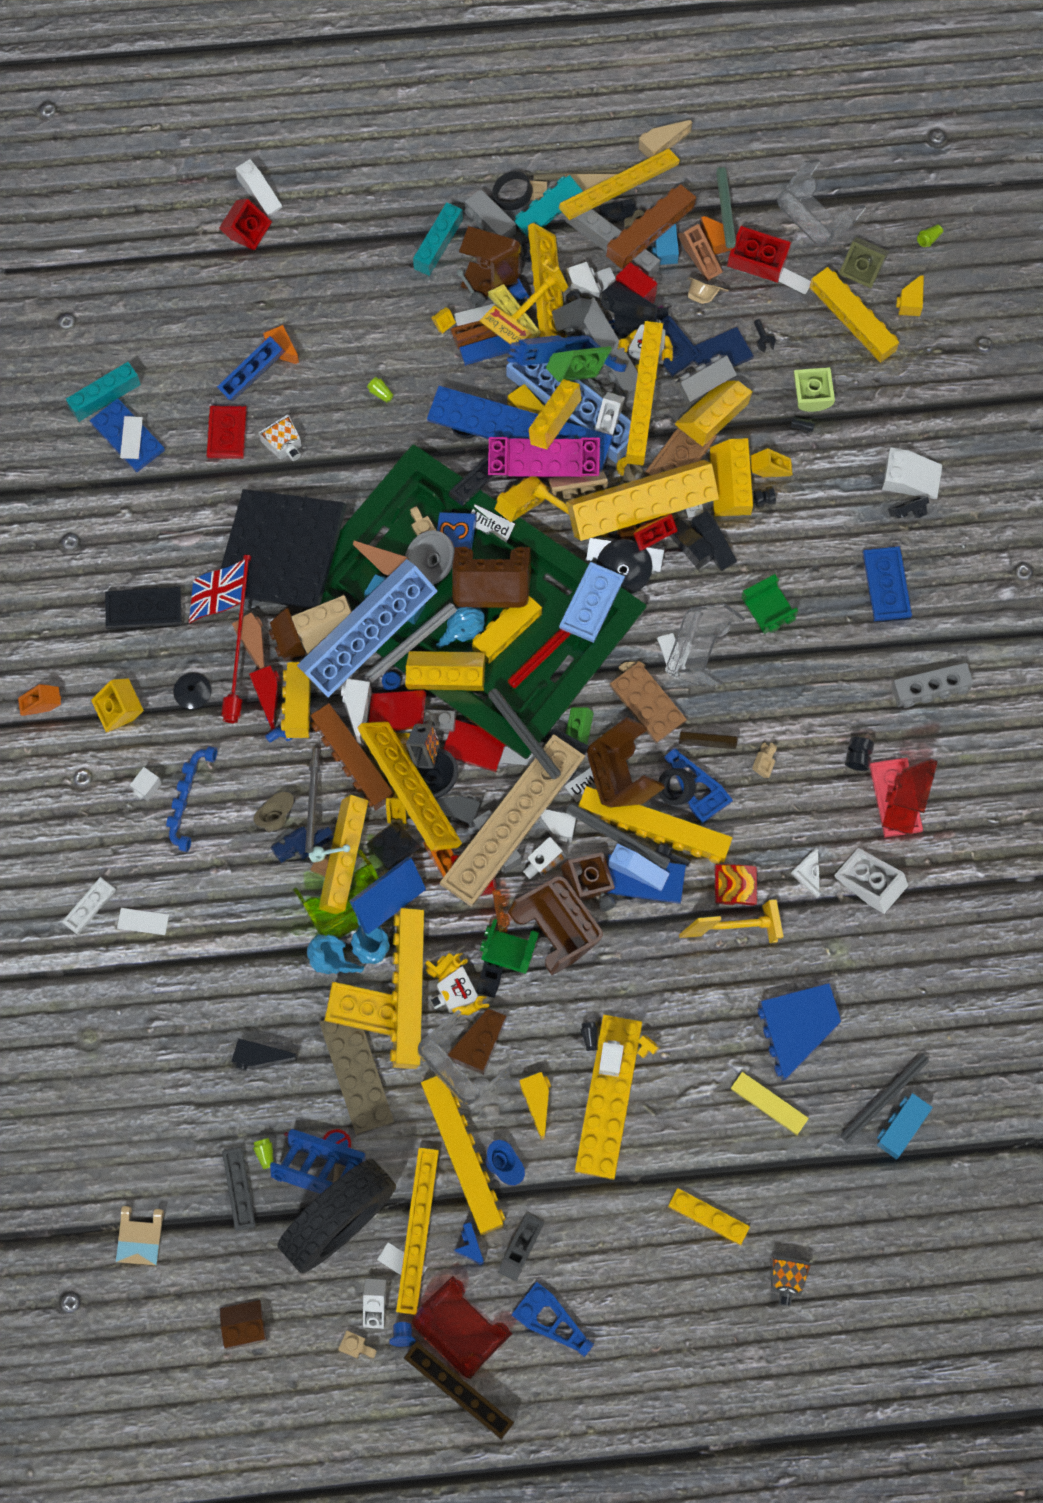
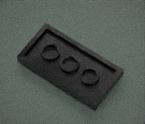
M181 588L106 591V629L182 625Z

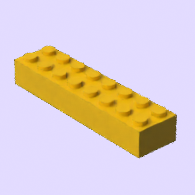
M701 460L568 500L566 503L574 537L582 541L719 499L712 463Z

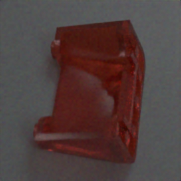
M452 1276L420 1307L412 1319V1324L464 1377L471 1379L510 1338L512 1333L504 1323L496 1322L491 1325L463 1298L465 1294L464 1284Z

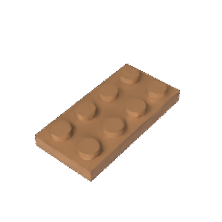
M677 428L645 471V475H655L700 461L716 440L717 435L702 447L681 429Z
M640 661L609 684L638 722L647 727L648 730L646 732L656 744L687 721Z

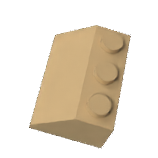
M603 470L599 472V476L552 477L548 479L549 493L567 504L566 501L605 490L608 486V480Z
M345 595L292 616L295 628L307 655L352 612Z

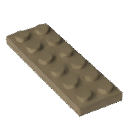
M324 1020L320 1021L319 1023L356 1136L394 1123L364 1030L325 1022Z

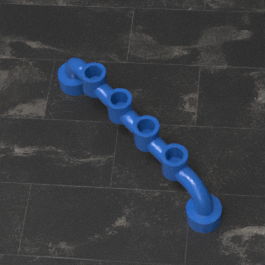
M208 746L207 749L196 751L192 755L190 762L183 764L182 773L186 774L184 781H178L177 791L181 793L179 798L173 799L172 809H175L174 816H168L166 826L170 828V841L179 847V851L188 852L191 847V837L182 836L179 839L177 837V830L181 826V817L186 809V800L192 788L193 776L197 771V762L201 757H205V761L214 763L218 752L216 747Z

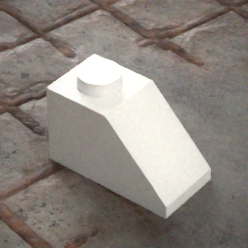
M610 392L606 393L602 401L595 431L613 436L625 397Z
M545 810L539 820L551 838L562 844L572 843L576 818L567 813Z

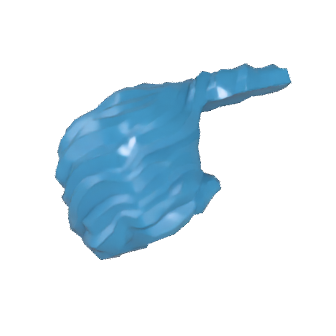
M456 607L457 611L449 617L447 621L448 628L440 638V642L436 644V647L442 648L456 639L462 642L474 639L484 629L485 618L483 611L479 607Z
M358 920V930L353 934L351 940L353 954L359 958L361 963L376 964L381 962L390 947L387 933L378 926L371 933L367 934Z
M317 934L308 944L307 956L311 967L316 972L337 974L339 972L361 973L364 971V966H358L345 961L343 947L346 944L333 935L324 936Z

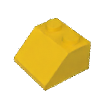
M129 678L110 680L91 699L105 732H110L134 721L144 711Z

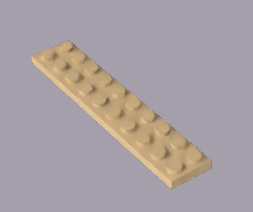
M555 735L551 737L543 749L561 771V776L553 780L535 758L440 882L441 886L471 907L585 759V755Z

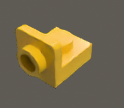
M450 953L447 956L443 955L437 961V967L427 960L425 962L426 972L433 978L436 976L439 978L453 961L454 956Z

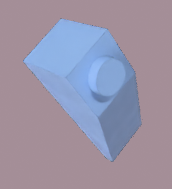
M620 844L616 845L609 859L608 867L659 891H662L670 874L640 854Z

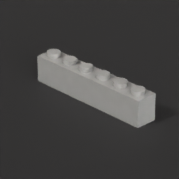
M592 209L571 220L566 217V222L606 252L608 243L612 239L615 240L622 232ZM646 249L631 261L633 265L640 267L647 276L654 277L659 271L660 260Z
M593 298L582 324V334L592 338L601 347L610 346L612 350L609 355L617 357L616 362L627 364L625 372L615 371L605 364L602 366V368L605 367L607 370L609 381L615 384L617 395L625 397L624 402L635 396L638 372L627 353L624 352V348L617 349L619 339L595 298Z

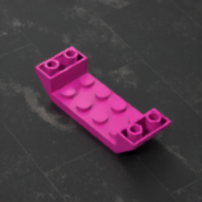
M489 437L488 475L510 477L599 476L600 438L554 439L546 450L531 445L530 439Z

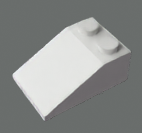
M890 447L882 490L937 499L942 465L911 451Z
M347 679L346 685H342V702L345 703L355 739L362 748L364 740L357 727L361 723H367L372 694L370 682Z
M860 848L851 855L834 875L836 879L868 905L884 914L908 887L902 871Z

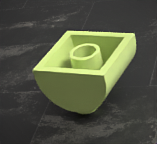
M830 367L794 370L797 403L800 410L807 412L821 411L834 404L835 397Z

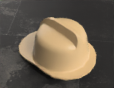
M687 278L691 281L688 298L698 303H709L718 291L729 292L727 289L704 284L693 278Z

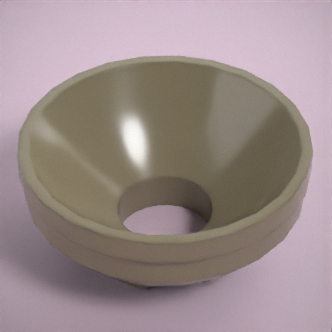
M627 464L624 468V483L648 477L639 465Z

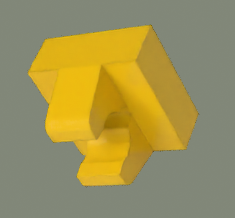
M446 307L431 317L438 331L442 334L456 323L450 309Z
M643 1035L638 1041L642 1047L637 1054L645 1058L649 1052L656 1054L661 1047L647 1035Z

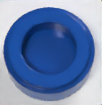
M387 672L383 675L382 686L385 690L393 692L400 687L401 679L397 673Z

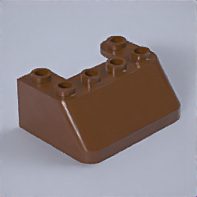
M455 547L452 565V597L455 606L521 608L528 604L531 581L530 547H517L513 549L510 560L473 559V551L470 548Z
M554 877L515 899L508 911L514 922L520 925L527 924L535 919L551 942L555 951L546 957L545 966L552 976L579 960L597 945L603 937L602 929L571 885L563 877Z

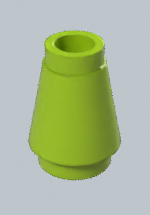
M937 224L920 231L917 236L919 245L930 247L943 233V228Z
M375 377L367 385L371 394L386 403L390 402L394 397L381 378Z
M269 1138L253 1142V1150L262 1168H270L271 1162H274L272 1142L270 1143Z

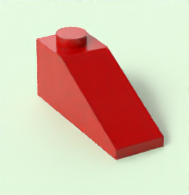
M672 514L651 519L634 532L640 551L677 532Z
M270 665L249 673L272 730L275 728L279 693L277 682L280 681L277 671H273Z

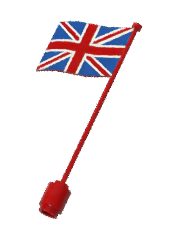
M244 555L242 561L230 567L203 574L193 580L189 616L190 624L202 617L224 612L240 604L232 692L223 698L221 716L223 717V722L238 723V719L241 717L242 699L235 695L248 562L251 560L250 555Z

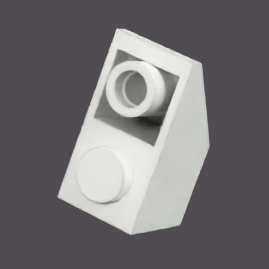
M587 262L567 268L566 278L571 290L578 289L581 293L580 296L590 300L595 298L596 301H599L601 287L594 280L593 268H589Z
M609 1040L608 1043H603L599 1074L619 1077L624 1047L620 1045V1042Z
M365 1279L363 1328L384 1329L386 1280Z

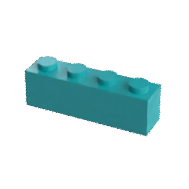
M570 175L561 177L556 182L557 186L553 189L551 187L548 188L539 201L535 199L529 205L530 208L526 212L521 211L515 216L516 220L514 222L527 239H529L528 225L535 223L544 228L562 213L559 209L561 202L583 192Z
M446 202L413 257L415 270L428 276L431 275L463 221L461 208Z
M126 362L66 398V402L75 418L80 422L141 384L135 370L129 362Z

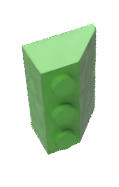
M608 346L553 353L549 358L546 369L558 382H561L563 379L571 381L594 378L599 374L612 348Z

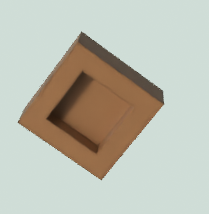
M326 856L324 860L314 862L310 869L311 872L325 877L329 857Z

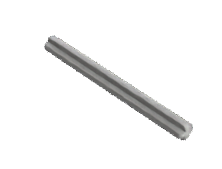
M452 603L447 604L365 674V677L370 682L375 681L457 611L456 607Z

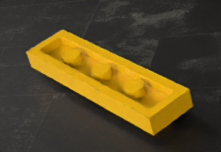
M677 1188L668 1206L740 1246L750 1226L679 1188Z

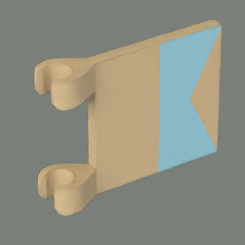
M122 1206L116 1262L157 1266L164 1210H154L153 1223L130 1221L132 1208Z

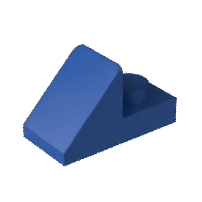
M471 1222L464 1224V1230L461 1231L464 1243L468 1242L469 1245L455 1249L454 1253L482 1265L484 1261Z

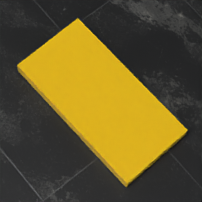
M332 982L324 1021L390 1036L391 1030H394V1022H391V1012L394 1010V1003L391 1002L392 995Z

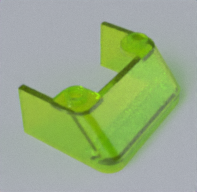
M361 849L357 852L364 866L354 874V880L357 885L349 890L345 911L335 915L319 910L320 899L318 897H311L305 900L296 887L293 889L302 908L319 935H333L340 939L359 927L358 918L351 906L350 900L379 879L372 863Z

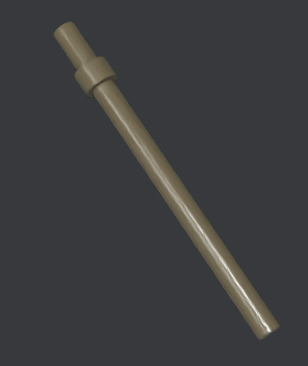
M618 167V169L533 174L534 181L559 180L565 174H619L629 168Z

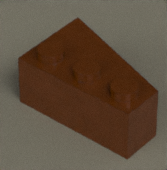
M488 1008L447 1054V1060L484 1075L507 1021L506 1015Z

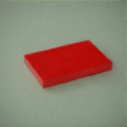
M210 406L207 458L244 459L246 406Z
M420 690L371 694L369 723L389 722L393 730L413 729L415 724H423L426 692Z
M456 720L454 732L449 731L443 749L451 753L455 760L497 772L506 745L482 728Z

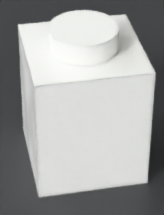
M143 767L130 784V787L133 791L132 794L140 800L144 798L148 801L162 783L158 776Z

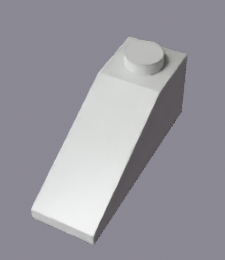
M250 159L235 168L238 181L267 217L282 208L281 203L265 178Z

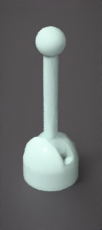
M346 844L341 848L326 851L323 847L316 846L313 847V852L309 853V858L312 862H320L325 859L326 854L341 851L349 852L350 846Z

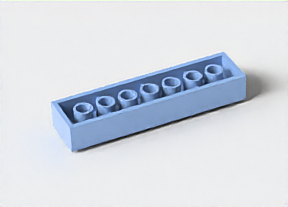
M515 362L509 363L506 366V376L518 386L525 384L543 406H545L561 383L546 369L548 363L521 366ZM579 379L571 380L580 384L581 401L566 422L595 430L603 398ZM622 413L620 414L607 455L616 464L627 453L631 420Z
M406 559L297 666L320 691L329 697L437 592L436 588L413 563Z

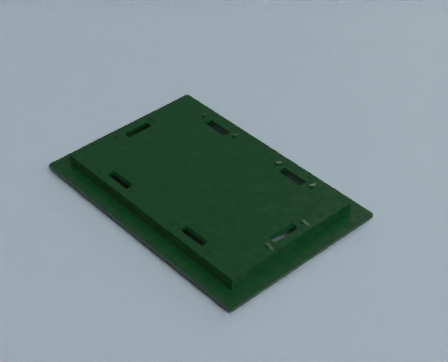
M413 444L340 530L321 604L345 595L351 610L354 611L365 600L364 592L375 574L380 577L387 576L353 545V542L357 541L369 545L385 526L389 530L375 547L405 556L409 545L417 537L411 525L415 521L410 509L416 506L422 518L429 517L436 531L439 514L451 513L453 509L458 513L471 514L474 509L486 517L474 505L504 519L506 518L494 509L497 501L481 490L464 506L449 496V491L463 478ZM519 517L512 522L515 525L507 542L491 532L476 529L472 544L473 559L510 560L513 549L517 547H530L531 581L529 596L542 607V615L490 664L485 662L484 692L488 694L491 690L497 689L540 744L642 615L647 605L620 587L594 643L571 634L516 688L511 687L508 684V679L560 630L559 625L588 567V564ZM452 568L443 580L433 585L437 592L425 603V608L415 625L406 621L375 653L385 658L447 604H453ZM546 574L572 591V593L567 596L543 578ZM479 607L483 611L485 618L484 629L480 634L486 630L487 625L491 621L495 622L499 618L500 613L505 608ZM448 619L410 650L423 652H475L472 649L473 639L464 642L456 639L442 648L436 647V644L440 642V638L448 628ZM409 652L394 664L396 668L405 674ZM569 655L574 659L558 681L554 683L550 680V677ZM429 690L524 759H528L532 754L489 696L484 701L470 690Z

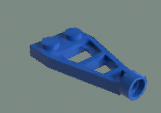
M677 748L670 751L664 757L672 769L690 768L697 776L694 779L695 784L701 782L710 788L711 793L702 800H697L693 796L687 802L690 810L701 824L733 802L732 798L718 782L683 756ZM675 775V776H676V779H677V781H678V783H679V785H680V788H681V790H682V792H683V791H684L683 781H682V779H681L678 775Z
M538 1282L535 1283L511 1315L527 1329L578 1351L583 1357L594 1346V1343L584 1336L554 1295ZM546 1306L551 1307L557 1315V1321L551 1327L544 1326L537 1321V1316ZM561 1322H565L573 1330V1334L569 1339H564L555 1332ZM583 1341L584 1344L579 1348V1343Z

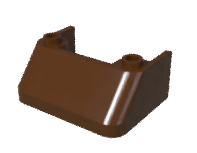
M468 226L459 253L477 258V263L469 262L464 275L473 290L488 296L489 291L502 284L508 287L517 282L521 274L520 243L512 238ZM462 280L461 287L468 289V287Z
M628 717L592 742L587 750V757L600 802L609 808L641 805L665 788L664 784L646 775H643L634 783L632 782L626 760L635 752L634 740L648 729L646 726Z

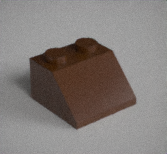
M287 608L270 622L272 629L268 630L272 641L276 640L278 646H275L278 657L282 656L284 662L305 655L301 640Z
M603 852L570 859L561 866L563 877L568 881L581 901L592 899L615 889Z
M261 1300L220 1308L223 1345L226 1350L268 1342Z

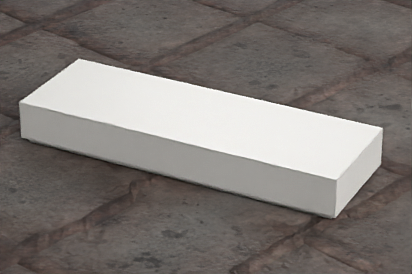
M100 877L65 917L62 923L78 935L113 895L116 889Z

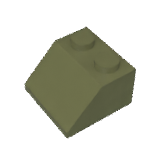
M856 237L852 241L839 274L872 288L883 268L889 251Z

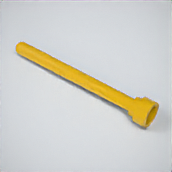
M539 482L532 495L538 499L545 498L569 515L567 504L549 493V490L546 488L547 486ZM608 533L599 535V536L609 537V538H610V536H609Z

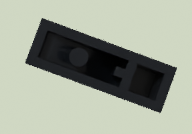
M615 281L602 291L601 305L614 314L649 321L657 320V306L618 281Z
M669 307L657 308L658 320H662L668 315ZM614 314V333L619 337H627L634 330L639 329L640 325H644L645 321L649 320Z
M708 510L693 518L691 528L700 534L714 550L713 561L722 572L737 563L718 524Z
M679 517L676 518L674 522L677 532L670 535V537L699 570L713 560L714 550L700 534Z
M484 961L476 993L495 998L503 967Z
M238 1038L231 1062L235 1065L236 1069L247 1071V1069L255 1070L297 1061L298 1057L293 1052Z

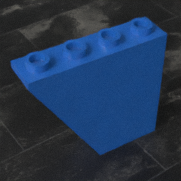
M830 983L761 1001L759 1008H757L760 1020L763 1019L765 1027H763L765 1038L770 1040V1055L775 1057L777 1065H774L777 1077L780 1076L782 1081H785L841 1022Z

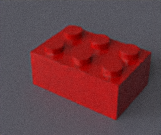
M740 226L735 238V247L731 249L727 267L778 283L790 252L791 242Z

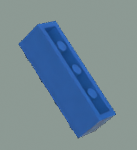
M269 336L217 386L218 389L233 402L286 351L274 338Z

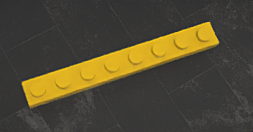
M668 148L561 202L559 209L571 220L677 166L680 160Z
M418 1148L396 1313L417 1315L439 1150Z

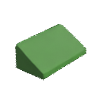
M571 707L566 734L588 744L594 715L593 711L588 707Z

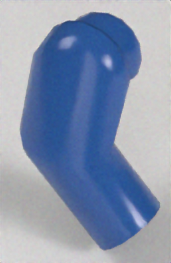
M277 727L265 735L269 743L279 737H284L286 741L293 739L286 738L285 731H282L281 727Z

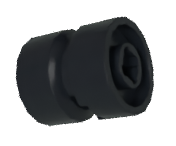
M863 737L850 738L848 746L850 752L846 755L845 766L857 771L869 770L871 762L869 756L873 753L874 742Z

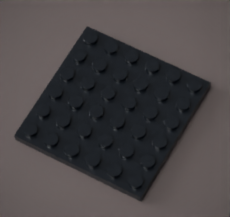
M243 489L220 569L230 567L242 561L244 555H250L251 560L248 562L245 599L308 609L319 606L347 507L346 503Z

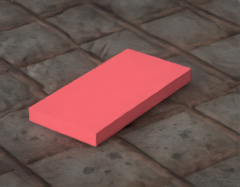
M908 758L870 763L869 768L884 838L922 832L923 827Z

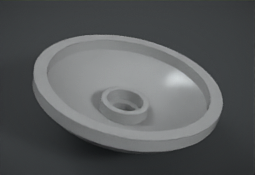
M431 530L418 535L411 542L405 557H408L409 561L434 585L443 580L450 572L455 550L451 539L447 535Z

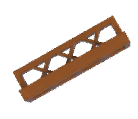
M480 321L450 329L458 349L462 346L498 336Z

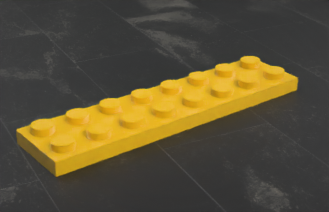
M532 223L528 225V238L532 260L533 285L536 291L547 277L542 263L548 259L553 269H555L556 266L559 267L556 235ZM553 285L551 289L548 288L536 301L540 337L559 335L562 338H567L565 333L556 331L552 311L563 306L562 291Z
M389 722L361 723L357 727L358 731L429 849L433 851L458 848L462 844L461 840Z
M603 1014L575 1173L615 1179L642 1027L641 1021ZM609 1040L620 1042V1045L624 1046L619 1077L599 1074L603 1043H608Z

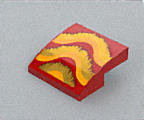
M714 866L715 904L732 906L734 904L750 906L757 904L756 866Z

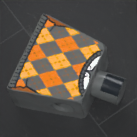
M430 720L425 721L424 724H415L406 743L416 768H434L439 739L435 731V723Z
M778 1256L770 1258L771 1291L780 1293L778 1305L791 1307L792 1295L799 1297L802 1295L811 1262Z

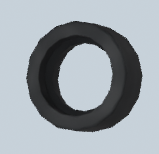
M683 768L668 769L660 775L658 782L665 785V788L659 792V796L669 805L685 804L694 796L696 790L695 780L692 774ZM674 775H678L684 784L683 794L679 798H675L669 789L670 779Z

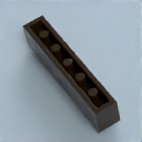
M417 1341L405 1355V1361L501 1441L515 1424Z

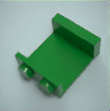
M776 574L743 590L741 596L764 634L768 632L773 633L785 623L788 625L794 622L799 611L797 607L791 608L777 586L779 579Z
M493 919L492 925H487L484 937H487V940L482 941L479 950L483 952L481 960L526 974L539 933L531 931L528 940L494 930L497 920Z

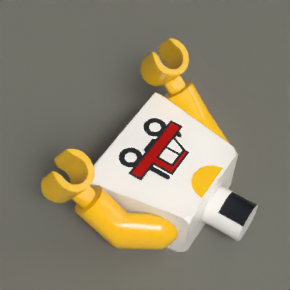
M657 319L656 321H650V322L661 323V321L658 320V319ZM640 325L639 329L634 330L625 339H620L617 349L624 348V352L627 353L629 348V357L640 359L644 325ZM662 329L658 358L659 364H663L665 358L673 361V346L670 338L666 336L664 329Z
M458 953L438 979L437 990L439 995L431 998L430 1001L434 1009L446 1005L449 1013L453 1012L456 1015L469 1016L481 1008H488L489 1004L482 1003L483 999L487 998L486 996L477 995L463 966L460 967V965L466 964L468 959H464L461 962L460 956L463 953Z

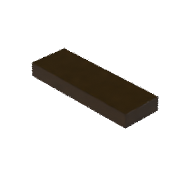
M682 731L679 735L680 745L736 749L738 740L737 736Z

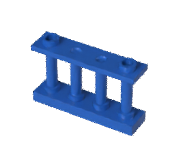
M291 1129L288 1133V1147H290L281 1165L271 1162L270 1170L271 1177L277 1181H283L321 1194L333 1184V1182L326 1179L335 1163L346 1166L341 1175L343 1176L358 1164L366 1161L363 1152ZM302 1151L309 1155L301 1169L298 1171L289 1168L296 1153ZM316 1157L327 1160L318 1177L307 1174Z

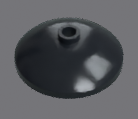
M618 539L608 543L601 550L597 558V565L625 576L621 587L630 594L641 590L648 583L652 574L650 554L646 549L640 551L637 542L631 539ZM620 567H626L627 571L621 572Z
M438 748L434 768H417L435 799L446 795L454 787L458 779L459 768L455 758L451 753L441 748Z

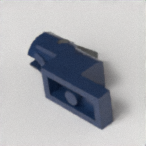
M304 826L296 830L287 829L271 845L270 848L280 863L296 856V852L302 860L309 856V853L305 852L307 830ZM329 827L322 828L314 834L313 847H322L334 838L333 832Z

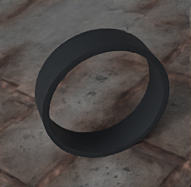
M518 171L503 174L497 179L492 189L493 197L498 206L509 211L517 210L526 205L533 193L532 185L527 176ZM522 179L527 182V190L520 199L511 203H504L498 200L499 190L508 181Z

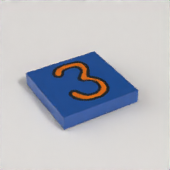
M440 513L437 531L444 533L451 539L454 550L455 547H467L472 550L477 516L476 514Z

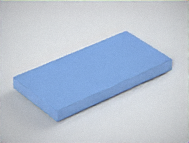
M590 562L559 628L594 643L625 576Z

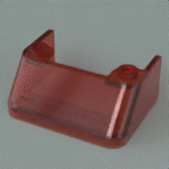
M927 759L902 769L901 773L897 772L894 780L895 785L892 791L887 792L885 802L888 805L882 827L912 835L918 812H925L938 763L937 760Z

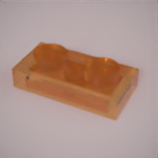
M494 890L492 893L499 932H507L506 926L510 925L508 914H504L503 907L507 906L505 895H501L500 890Z

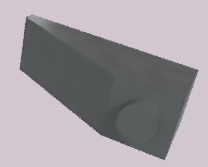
M457 796L436 799L449 821L473 828V820L477 818L480 810V802L476 798Z
M528 1214L525 1215L503 1258L498 1273L517 1282L545 1222Z

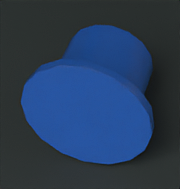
M519 278L517 279L518 283L508 288L517 302L526 296L529 298Z
M408 1322L395 1323L393 1325V1338L389 1340V1343L397 1347L414 1345L416 1339L412 1337V1324Z

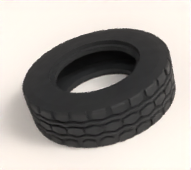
M368 1159L363 1161L336 1180L303 1210L279 1239L277 1244L279 1250L300 1273L310 1271L346 1244L378 1213L393 1195L396 1183L375 1160Z

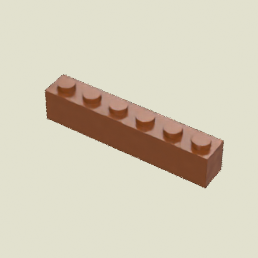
M681 184L677 188L671 189L664 199H659L652 209H647L640 219L637 218L628 229H624L620 233L619 237L615 240L612 239L608 243L606 257L623 269L694 208L696 196Z
M330 703L311 714L312 722L310 725L315 732L319 731L322 736L320 739L324 746L331 748L333 751L331 753L332 757L336 762H341L344 774L347 777L351 776L354 781L352 784L358 793L361 791L365 796L363 799L368 800L367 806L369 808L372 806L375 811L384 806L386 798H392L394 793Z

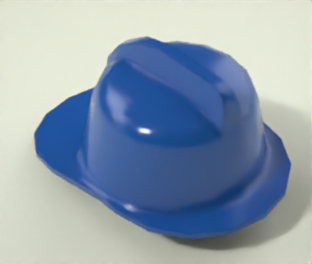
M496 1140L489 1145L486 1156V1166L489 1171L496 1174L507 1185L521 1183L525 1176V1168L511 1145L504 1140Z

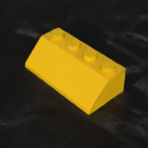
M725 381L710 390L675 423V426L703 447L749 404L752 391L739 381Z
M748 438L728 439L710 447V463H712L719 499L713 501L714 516L751 515L753 498Z
M409 651L405 680L407 689L484 691L485 653Z

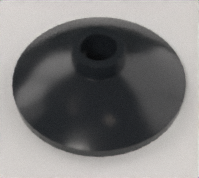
M188 673L176 681L173 695L181 707L198 709L204 706L210 699L211 685L203 675ZM189 687H195L193 691H188Z

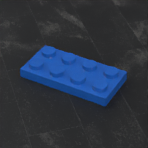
M117 398L89 421L120 455L124 416H135ZM142 424L139 459H123L137 473L163 453L165 449Z

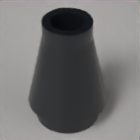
M597 1022L582 1023L580 1031L586 1051L598 1050L600 1026H597Z

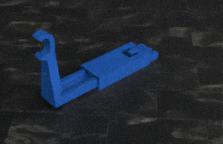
M556 335L520 339L519 342L511 343L510 347L513 349L509 350L508 354L511 356L507 357V361L510 363L516 362L521 366L543 364L549 362V358L553 353L600 348L601 346L587 335L567 338ZM608 355L604 364L615 371L625 372L627 364H620L616 362L617 357Z

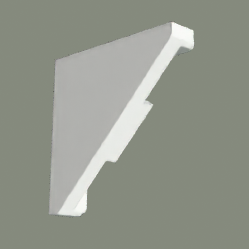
M817 848L791 872L816 898L820 896Z

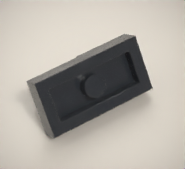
M634 198L599 206L601 216L610 223L625 220L633 216L637 210Z
M920 496L891 507L888 511L890 516L897 517V519L906 517L910 511L913 512L915 518H920L927 515L926 504H929L928 497Z

